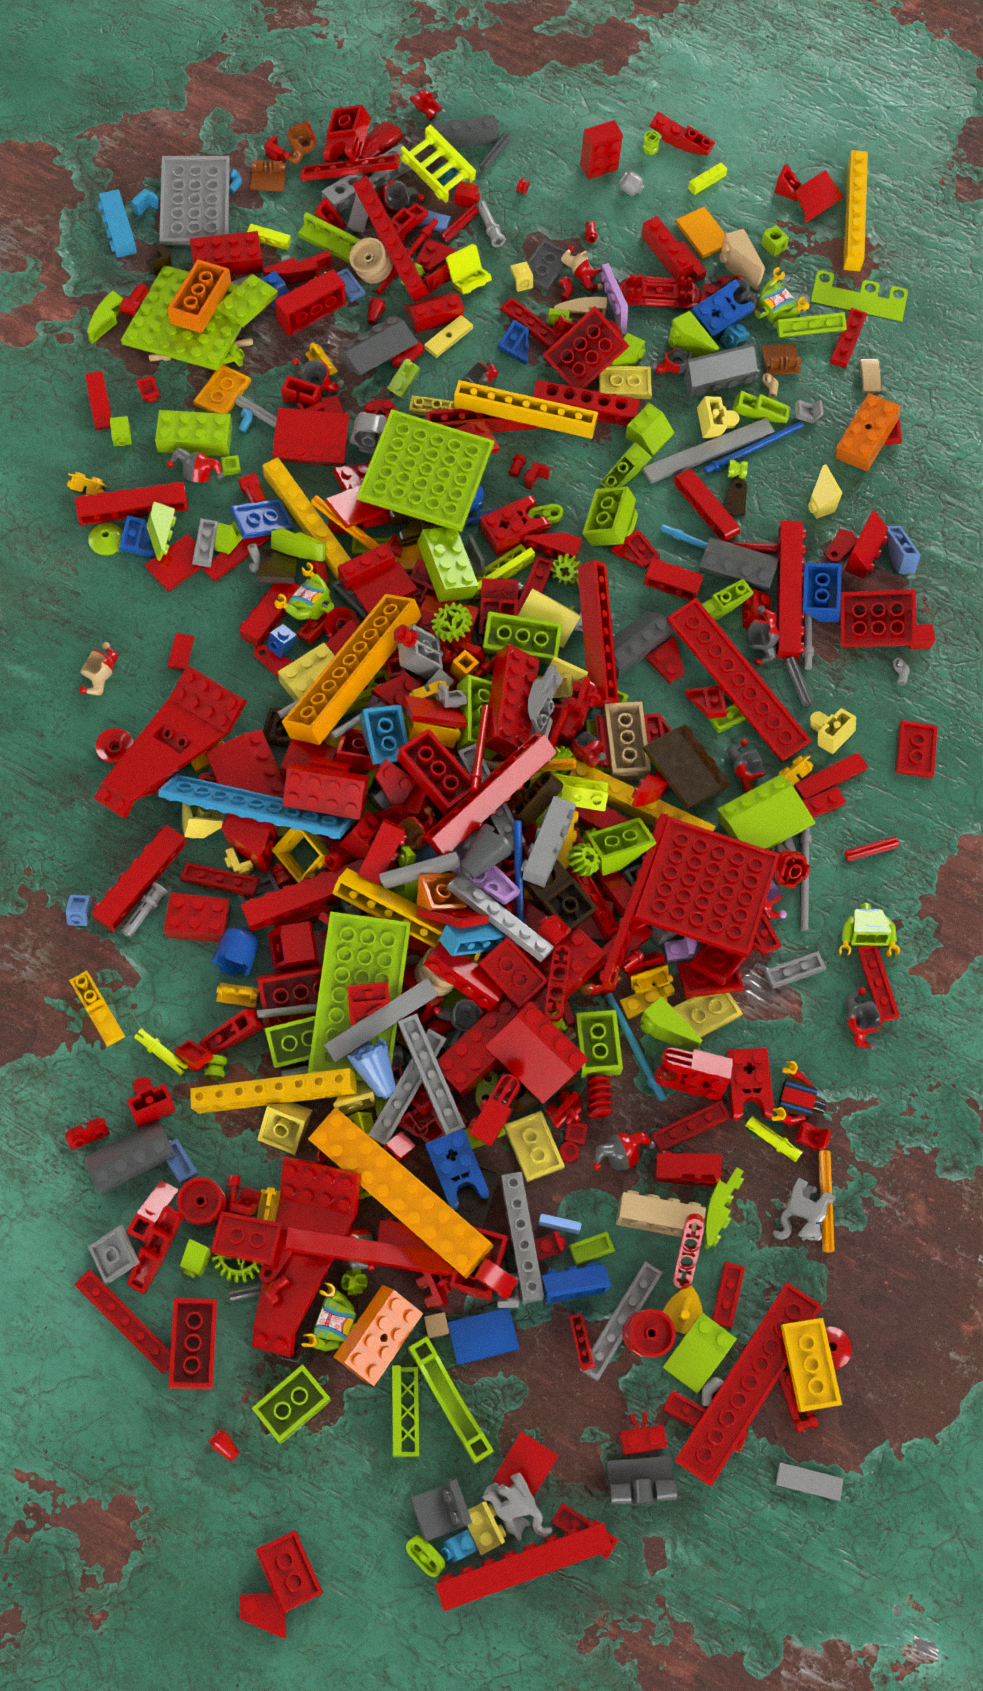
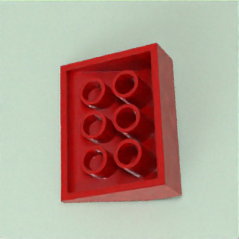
M594 306L542 355L569 386L584 389L618 358L629 345Z
M278 408L273 443V459L278 457L281 462L334 467L346 466L350 414Z
M916 590L841 592V648L916 645Z
M262 729L244 733L205 752V756L218 784L284 798L285 782Z
M323 964L257 976L263 1010L317 1004ZM316 1012L265 1017L266 1028L316 1016Z
M531 1001L526 1002L484 1046L542 1104L589 1060Z

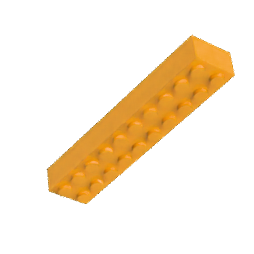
M389 594L383 596L283 719L282 723L290 738L317 745L322 743L398 647L397 642L394 641V630L402 624L408 627L412 624L415 625L422 615L415 599Z
M336 1107L308 1138L341 1169L361 1173L360 1185L466 1279L494 1247L488 1239Z

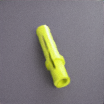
M143 1028L138 1031L144 1038L136 1034L134 1039L144 1045L149 1053H154L180 1076L185 1073L179 1066L187 1070L188 1066L186 1063L160 1044L161 1041L158 1038L154 1039Z
M753 1115L745 1125V1127L775 1147L777 1152H782L795 1163L803 1153V1151L788 1142L786 1137L779 1136Z

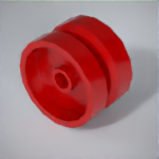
M204 1177L193 1178L186 1182L179 1190L177 1197V1207L179 1212L184 1214L183 1218L195 1227L200 1228L216 1225L221 1211L226 1212L228 1207L227 1196L222 1188L211 1179Z
M655 1309L640 1310L631 1314L625 1321L622 1332L624 1344L628 1350L636 1356L645 1358L658 1357L667 1353L675 1342L676 1334L674 1323L670 1317L661 1310Z

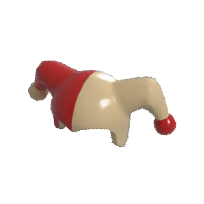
M569 246L561 257L562 263L572 268L573 274L581 280L586 290H602V283L593 284L592 278L599 274L601 269L592 268L588 261L587 251L572 256L571 253L575 251V248Z
M108 642L102 644V648L107 651L108 655L93 649L84 663L80 673L92 681L93 687L86 688L81 686L79 688L81 694L87 693L97 696L103 694L105 682L112 675L114 665L118 660V653L110 647Z

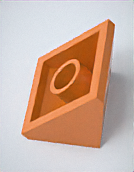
M456 874L419 875L417 905L430 911L467 908L466 903L446 889L448 884L456 877Z

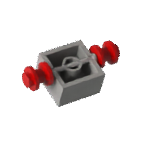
M402 624L394 630V641L397 642L400 666L425 679L434 675L439 668L443 669V666L446 669H450L452 662L458 657V654L450 651L449 648L445 646L440 648L438 637L413 624L409 627Z

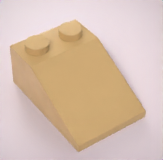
M741 229L725 234L720 261L724 263L727 270L731 273L745 277L753 289L759 290L765 267L745 230Z

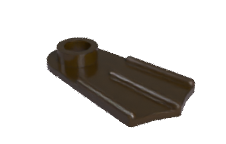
M736 478L731 482L724 508L732 517L745 515L747 483L740 478Z

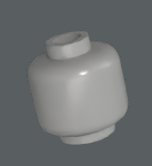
M634 171L625 172L619 182L620 189L631 197L636 193L639 195L644 188V185H642L643 178Z

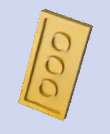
M819 1318L782 1324L781 1330L799 1412L842 1405L824 1319Z

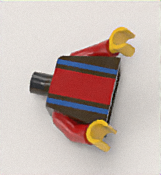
M786 1061L789 1068H783L782 1071L783 1073H790V1076L787 1075L784 1080L778 1107L772 1109V1111L776 1112L772 1120H779L789 1126H793L808 1120L812 1115V1111L823 1114L826 1102L816 1100L817 1089L798 1069L797 1063Z

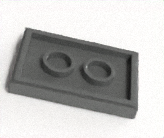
M544 239L527 261L533 274V286L545 292L550 290L566 267L562 263L561 257L567 250Z

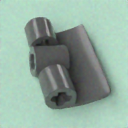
M671 1456L612 1460L607 1462L611 1505L634 1503V1505H647L655 1501L677 1500Z

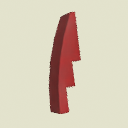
M598 869L592 874L602 883L604 892L614 901L615 909L624 916L625 903L631 897V887L618 871L602 876ZM637 920L634 929L637 931L648 924Z
M168 1205L162 1208L156 1226L151 1228L145 1246L140 1248L137 1256L140 1263L132 1268L126 1285L143 1295L146 1294L170 1249L184 1214Z

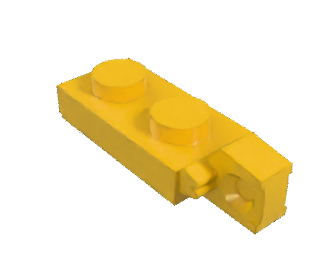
M672 984L663 988L653 986V990L643 992L642 994L638 992L620 1000L619 1003L627 1020L643 1014L644 1010L661 996L668 1001L667 997L673 995L675 990Z

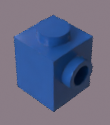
M282 624L270 633L267 648L279 658H282L293 650L297 635Z

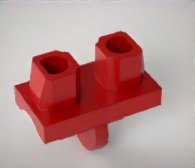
M422 89L418 94L410 96V101L415 104V108L418 111H422L426 118L431 121L437 117L438 112L442 111V107L432 98L433 95L430 91Z
M584 677L583 682H574L572 691L574 694H579L578 698L570 697L568 701L569 709L578 711L579 715L586 717L588 707H593L594 703H600L601 696L597 694L598 689L590 684L589 677Z
M564 1090L558 1098L562 1105L558 1108L554 1104H550L545 1110L553 1126L559 1129L564 1123L569 1125L572 1120L575 1123L581 1121L578 1114L582 1111L580 1108L582 1102L577 1092L570 1093Z
M424 1273L416 1279L420 1290L430 1287L432 1294L424 1297L427 1308L449 1304L445 1294L451 1292L449 1284L452 1277L445 1278L443 1275L437 1276V1274Z

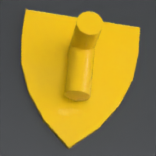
M692 1285L676 1293L663 1310L673 1321L675 1331L686 1334L697 1317L703 1313L699 1296Z

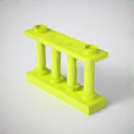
M431 124L425 130V139L411 151H408L404 146L401 147L400 158L402 162L408 165L435 192V195L445 203L448 202V191L461 180L466 179L469 183L475 180L476 170ZM428 145H433L436 151L420 163L414 157ZM440 156H444L448 162L431 175L426 170V167ZM455 168L459 174L442 186L437 179L449 169Z
M539 771L535 775V779L530 780V786L543 773V771ZM552 773L563 783V789L557 797L575 803L576 807L605 811L609 782Z

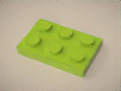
M252 274L217 305V309L244 327L279 295L278 290Z

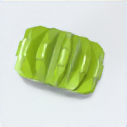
M565 554L564 557L559 555L558 560L553 561L554 566L551 568V571L556 573L552 577H558V583H561L563 580L566 586L569 582L574 584L576 582L575 579H578V566L581 562H575V556L569 559V554ZM565 567L569 568L568 572L564 571Z
M579 843L568 851L569 856L567 859L570 861L568 866L573 868L572 872H576L578 877H588L599 869L598 865L601 861L598 859V856L600 854H596L595 848H591L589 843Z

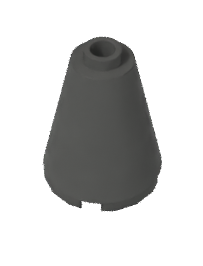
M484 824L459 865L460 873L466 879L477 878L513 852L510 842L501 833L498 835L493 832L495 828L488 824Z

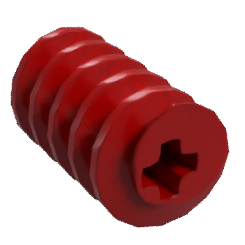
M601 1074L588 1075L586 1077L589 1080L587 1081V1086L589 1087L587 1094L590 1096L587 1098V1101L590 1103L588 1110L591 1111L588 1113V1117L592 1119L606 1118L608 1114L614 1112L613 1109L608 1108V1106L613 1105V1101L607 1100V1098L613 1096L612 1093L607 1092V1090L612 1089V1085L606 1084V1082L612 1081V1078Z

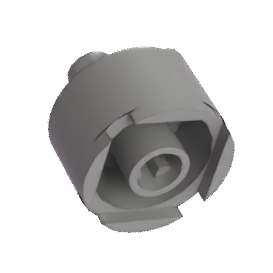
M360 412L353 424L352 445L354 446L355 444L358 450L363 453L374 454L386 424V417L384 415Z

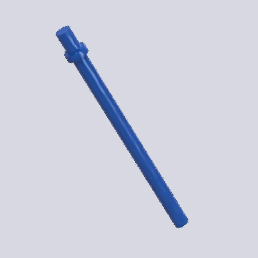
M799 421L719 461L715 460L703 468L704 472L708 474L712 471H718L721 467L729 464V460H737L803 428L804 424L802 421Z

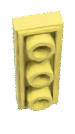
M460 315L425 343L424 348L435 358H438L473 329V324Z
M412 396L409 414L426 416V411L459 408L454 407V401Z

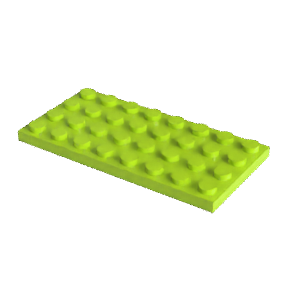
M330 912L308 1073L350 1068L356 1074L357 1081H364L349 1062L347 1056H353L351 1052L334 1062L324 1044L354 1026L350 1024L347 985L388 981L390 1002L401 995L410 922ZM397 1022L364 1043L372 1042L374 1045L378 1043L377 1039H384L387 1043L391 1066Z

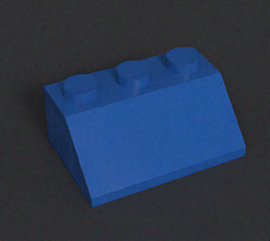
M805 563L803 613L820 622H839L842 564Z
M598 1262L586 1264V1268L580 1269L577 1266L567 1267L564 1272L558 1273L557 1270H549L545 1272V1275L541 1276L545 1304L607 1293L611 1287L604 1264L598 1265Z

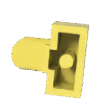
M705 396L697 407L703 438H717L727 428H734L739 422L738 413L726 410V407L722 404L721 397Z
M842 708L835 715L831 714L829 717L820 711L814 712L810 717V727L818 732V746L834 754L856 731V716Z

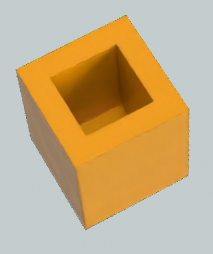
M464 650L452 662L450 673L459 681H462L467 675H473L476 672L479 661Z

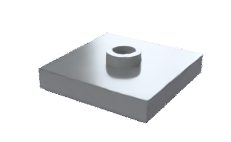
M123 1225L117 1226L88 1246L104 1284L111 1283L140 1263Z

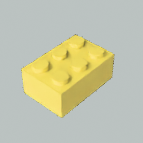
M322 643L278 671L280 684L291 698L297 701L305 694L335 655L325 643Z

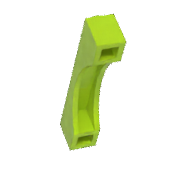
M426 1336L410 1346L409 1352L473 1464L476 1465L492 1455L494 1451L459 1395L429 1338Z

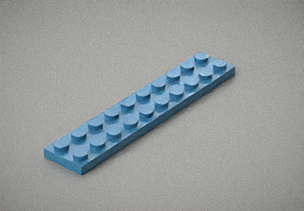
M178 774L174 775L159 789V797L166 798L169 801L184 802L186 805L214 809L221 813H231L243 818L248 817L259 822H270L276 826H287L294 830L321 834L332 839H340L355 822L353 818L283 806V798Z

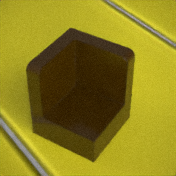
M163 244L156 246L157 256L146 261L147 266L154 275L158 274L165 265L172 267L171 256Z

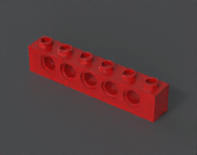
M536 380L533 397L548 401L567 400V405L598 412V421L627 426L637 416L640 400L634 398H626L615 394H606Z

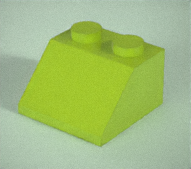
M648 403L627 425L625 437L633 443L636 442L653 457L675 432L663 412Z

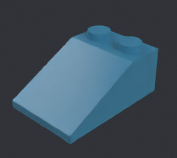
M401 705L363 709L359 718L363 737L373 765L381 764L384 759L391 763L398 762L396 759L398 749L408 743Z

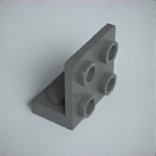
M457 1479L410 1499L422 1536L426 1542L472 1523Z

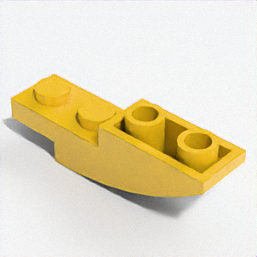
M88 971L70 979L71 985L106 1046L108 1047L124 1038L123 1031Z

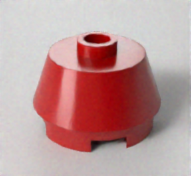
M783 850L778 852L780 856L774 872L777 883L783 887H797L796 884L802 879L806 880L810 871V865L807 864L805 855L799 851Z

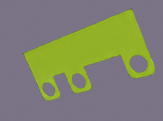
M822 270L817 272L811 302L846 310L854 308L869 315L903 321L908 295L907 289L893 286L890 290L889 299L878 297L880 285L877 282L864 280L861 292L859 293L832 287L834 274ZM827 274L830 276V281L822 282L819 276ZM873 284L876 290L868 292L865 290V285ZM901 290L904 293V297L898 299L894 297L893 292Z

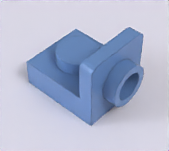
M70 895L66 908L68 925L87 926V913L91 902L90 896Z

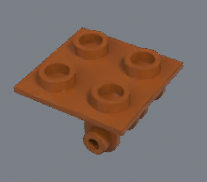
M257 159L251 162L250 190L284 192L285 163H282V161H273L272 163V160H270V163H267V160L263 163V160Z
M796 344L761 346L766 373L770 375L801 373L799 366L801 365V357L798 358Z

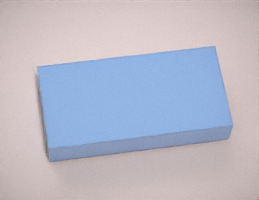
M541 1214L538 1225L579 1235L582 1223Z

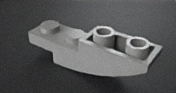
M549 666L542 679H535L529 694L528 712L537 733H541L555 707L552 698L562 681L556 666Z

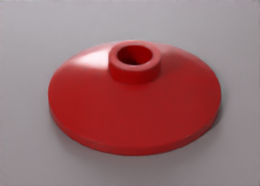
M347 607L332 609L327 614L324 622L327 636L331 639L340 630L337 627L338 622L341 623L342 628L351 619L359 627L357 615Z
M112 728L99 735L96 740L95 749L100 759L107 763L117 764L134 741L127 731L120 728ZM114 747H119L118 750H112Z
M828 1326L825 1327L828 1342L836 1346L835 1351H831L834 1370L848 1363L852 1354V1345L849 1337L842 1330Z

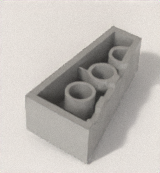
M556 796L553 797L548 811H545L541 823L543 824L541 828L538 827L535 844L532 843L529 848V859L524 860L521 871L524 872L523 880L545 888L571 826L576 807L575 803Z

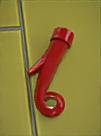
M347 850L338 853L333 852L325 856V864L330 870H333L356 857L352 856Z

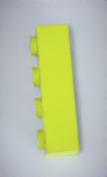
M720 162L689 181L688 189L696 195L725 177L727 168Z
M250 224L247 232L258 231L260 243L288 250L291 244V235L254 224Z

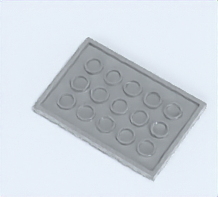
M162 156L160 244L190 245V238L229 234V156Z

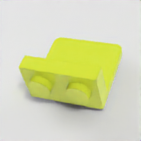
M471 244L447 256L446 261L453 288L463 295L470 293L477 287L484 286L492 280L491 274L482 269L478 249L475 244Z

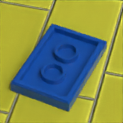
M281 499L231 506L230 511L243 539L271 535V531L280 528L290 532L294 529Z
M509 1308L447 1322L457 1366L519 1350Z

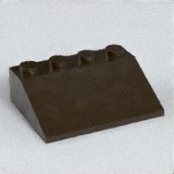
M686 725L675 728L642 748L687 809L718 797L731 785L726 775L720 771L714 759L708 755L704 746L698 742L693 731Z

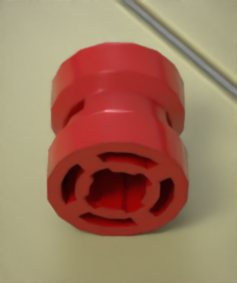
M282 862L270 869L272 876L276 877V884L279 889L296 881Z

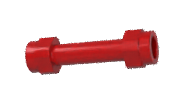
M228 1176L227 1187H229L227 1212L236 1213L230 1211L231 1203L237 1200L241 1176Z

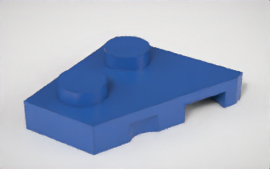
M513 320L499 342L497 349L526 365L528 361L529 328Z
M127 515L119 550L154 558L155 552L151 545L145 519Z

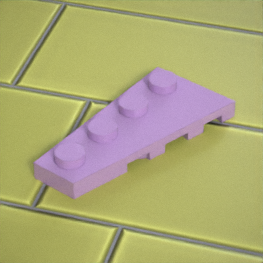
M609 263L602 264V272L599 274L600 281L604 284L616 323L620 326L622 334H627L628 305Z
M463 842L457 845L454 851L461 862L466 853L461 851ZM496 865L477 878L468 879L483 892L504 905L520 894V889ZM460 868L450 870L456 875L461 874Z

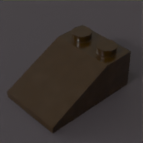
M285 707L270 708L263 728L266 741L271 745L288 748L292 738L289 737L282 723L286 716L281 718L278 715V711Z

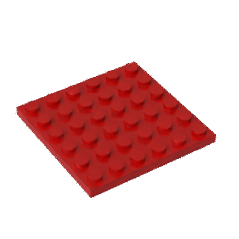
M668 817L635 914V920L748 958L780 854Z

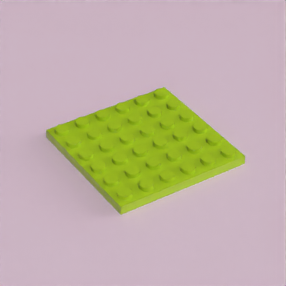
M166 265L163 266L151 286L150 292L143 300L142 305L121 339L122 345L219 371L242 326L222 314L218 309L214 312L203 333L170 324L167 308L189 272ZM232 283L222 301L239 285Z
M391 409L358 492L357 500L462 532L492 452L494 441Z

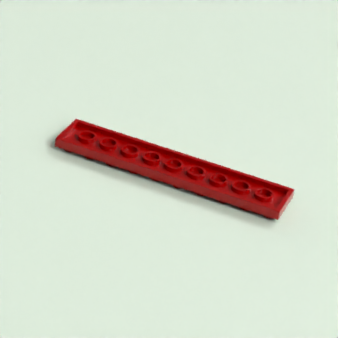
M697 598L667 617V622L781 763L812 741Z
M785 1283L675 1458V1463L709 1487H712L788 1363L781 1325L813 1320L821 1310L822 1305L790 1283Z

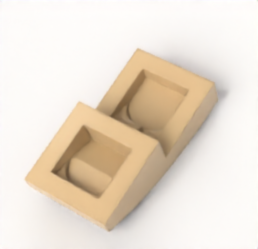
M860 359L862 393L881 391L878 359Z

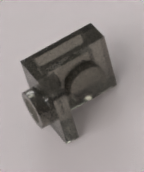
M295 1339L294 1355L291 1357L279 1355L278 1358L300 1365L303 1364L309 1368L315 1356V1348L303 1347L302 1343L307 1342Z

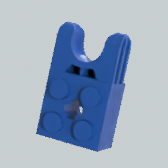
M737 280L732 281L693 307L690 311L712 339L725 332L727 327L736 324L755 309V305L751 301L746 304H738L734 300L733 293L740 286Z
M464 1129L425 1143V1150L447 1205L454 1211L458 1210L459 1202L456 1194L459 1188L463 1186L472 1187L480 1199L489 1198V1190ZM450 1154L455 1155V1161H451V1158L447 1159Z

